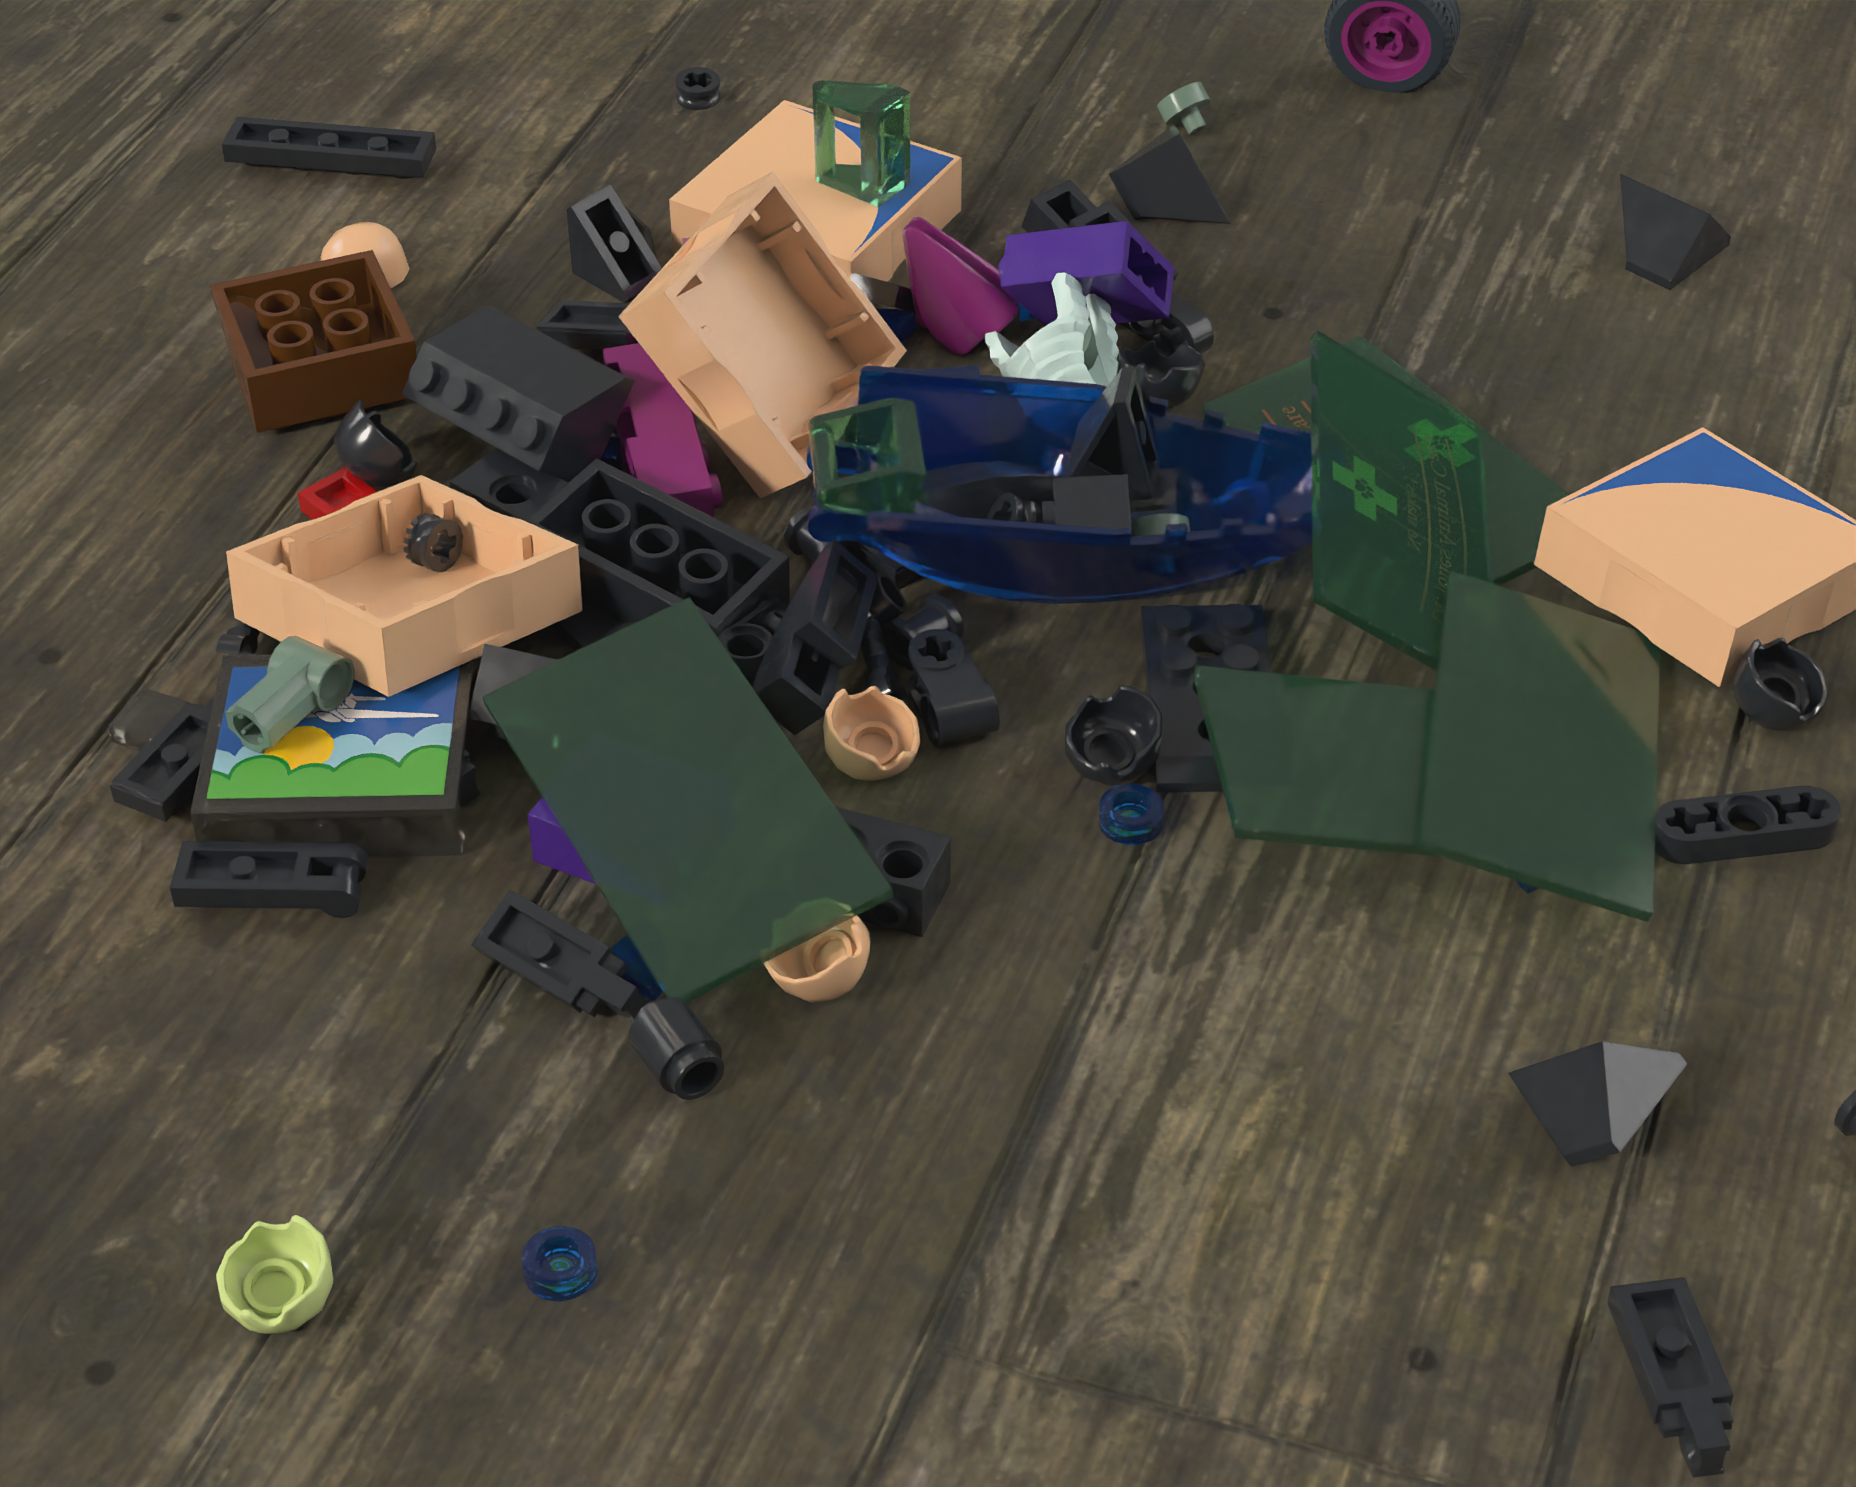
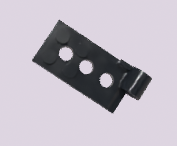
M1263 605L1141 606L1140 629L1147 695L1153 698L1163 715L1160 755L1154 763L1156 793L1288 791L1291 779L1290 734L1288 727L1283 724L1282 710H1277ZM1210 652L1218 656L1203 658L1197 656L1196 653ZM1203 693H1215L1221 695L1223 698L1210 700L1202 698L1198 695ZM1219 735L1220 742H1210L1203 737Z

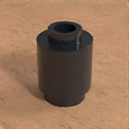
M677 997L654 1000L642 1007L637 1013L629 1030V1042L665 1091L676 1094L681 1099L692 1100L704 1096L719 1083L724 1074L721 1047L686 1001Z

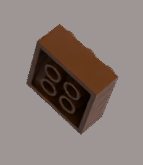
M373 250L210 285L211 294L241 392L257 433L272 429L282 430L294 424L324 417H339L348 413L355 403L361 399L365 402L363 408H368L381 404H395L408 398L402 395V392L409 378L411 367L417 359L415 340Z

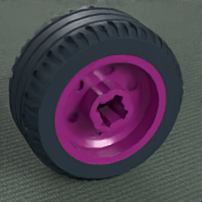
M1332 0L1324 24L1326 48H1328V54L1331 56L1332 62H1335V66L1340 69L1342 74L1346 75L1348 80L1351 79L1355 84L1368 89L1392 93L1417 91L1419 88H1423L1435 80L1447 66L1460 33V7L1458 0Z

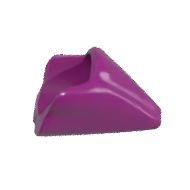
M914 217L903 229L902 235L916 319L922 328H927L933 337L949 352L956 355L967 354L985 338L986 333L993 331L999 333L1014 319L1019 312V307L1017 306L1019 302L1001 287L998 268L923 218Z

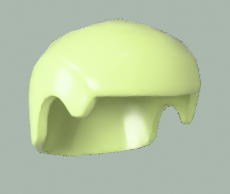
M297 1215L292 1216L290 1222L286 1224L255 1222L242 1240L237 1241L226 1251L216 1274L220 1300L224 1310L247 1329L264 1334L292 1331L306 1323L323 1309L333 1285L331 1258L324 1236L307 1220Z

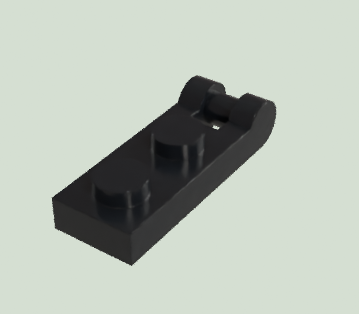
M182 841L170 885V892L174 907L322 909L326 914L333 917L346 918L354 915L359 909L362 889L358 883L366 875L369 857L363 848L350 843Z

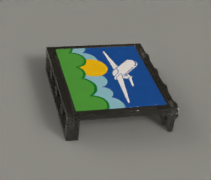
M223 655L190 813L196 841L350 843L363 848L367 852L368 857L462 855L464 833L459 794L470 704L472 703L478 676L475 659L390 697L354 679L347 698L339 707L333 711H323L315 707L272 748H267L260 754L245 747L239 737L228 728L225 711L267 675V668L272 655Z

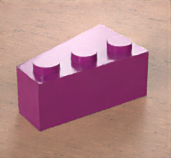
M639 343L603 349L604 364L635 380L611 434V441L621 471L714 518V509H719L723 506L722 492L717 474H708L710 472L708 451L704 439H699L694 413Z

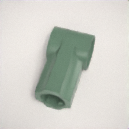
M298 636L287 637L275 648L269 660L267 675L225 711L228 728L239 737L245 747L261 754L267 748H272L315 707L323 711H333L347 698L354 680L352 662L346 657Z

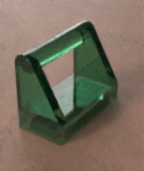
M828 80L815 82L812 86L816 181L880 207L911 183L910 91L893 84ZM835 108L860 117L861 165L836 164Z
M891 397L811 418L808 422V432L818 505L830 510L909 523L926 478L915 402ZM835 445L875 452L878 469L839 479Z

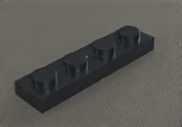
M236 117L222 142V150L225 162L245 163L252 167L272 165L294 167L301 171L322 169L343 171L351 175L372 173L408 179L424 177L436 152L434 132Z

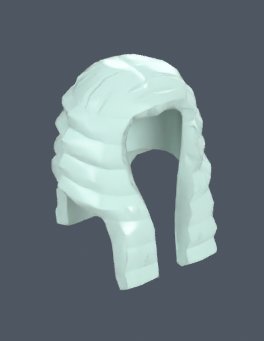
M1057 273L1051 283L1058 314L1055 321L1037 331L1020 347L996 331L986 333L985 342L990 349V357L993 363L1000 369L1003 379L1008 384V388L1019 395L1026 413L1033 417L1034 422L1057 436L1074 438L1078 422L1117 375L1119 350L1116 342L1118 335L1115 331L1116 324L1110 315V305L1096 294H1088L1085 297L1082 294L1081 283L1067 273ZM1090 316L1098 356L1094 366L1088 371L1084 364L1083 341L1090 325L1088 321Z

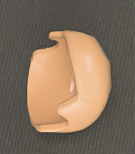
M358 222L336 231L321 253L322 261L373 250L390 288L401 283L410 269L402 246L395 234L389 228L372 222Z
M871 686L864 692L854 695H848L845 689H841L835 694L825 712L823 731L826 753L837 769L850 777L865 781L890 778L902 773L913 762L921 742L918 719L902 700L881 693L876 686Z
M823 901L802 906L785 922L774 924V942L771 952L761 953L762 963L775 982L786 993L811 1003L839 998L852 990L861 978L870 953V936L866 926L852 909L830 901Z

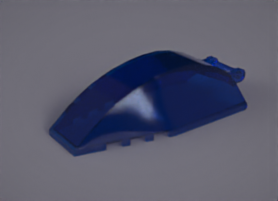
M863 366L859 373L855 439L819 437L812 440L806 449V462L809 469L813 471L814 507L808 513V531L814 539L822 542H831L833 539L837 542L841 540L859 541L862 545L878 550L924 577L965 592L1007 601L1046 604L1100 603L1147 598L1213 584L1289 556L1347 527L1351 514L1348 495L1328 483V465L1343 473L1336 439L1264 422L1262 423L1260 434L1222 425L1225 413L1206 409L1204 421L1166 412L1168 400L1151 396L1146 411L1160 459V467L1152 499H1129L1130 519L1133 521L1137 518L1153 514H1179L1189 519L1190 532H1188L1186 523L1167 524L1165 534L1131 537L1132 532L1130 528L1108 529L1042 524V522L1029 523L963 518L926 506L897 492L902 479L932 469L971 462L1004 461L1033 464L1065 473L1070 455L1056 450L1066 449L1071 451L1078 422L1107 387L1091 383ZM839 473L855 475L856 505L838 504Z

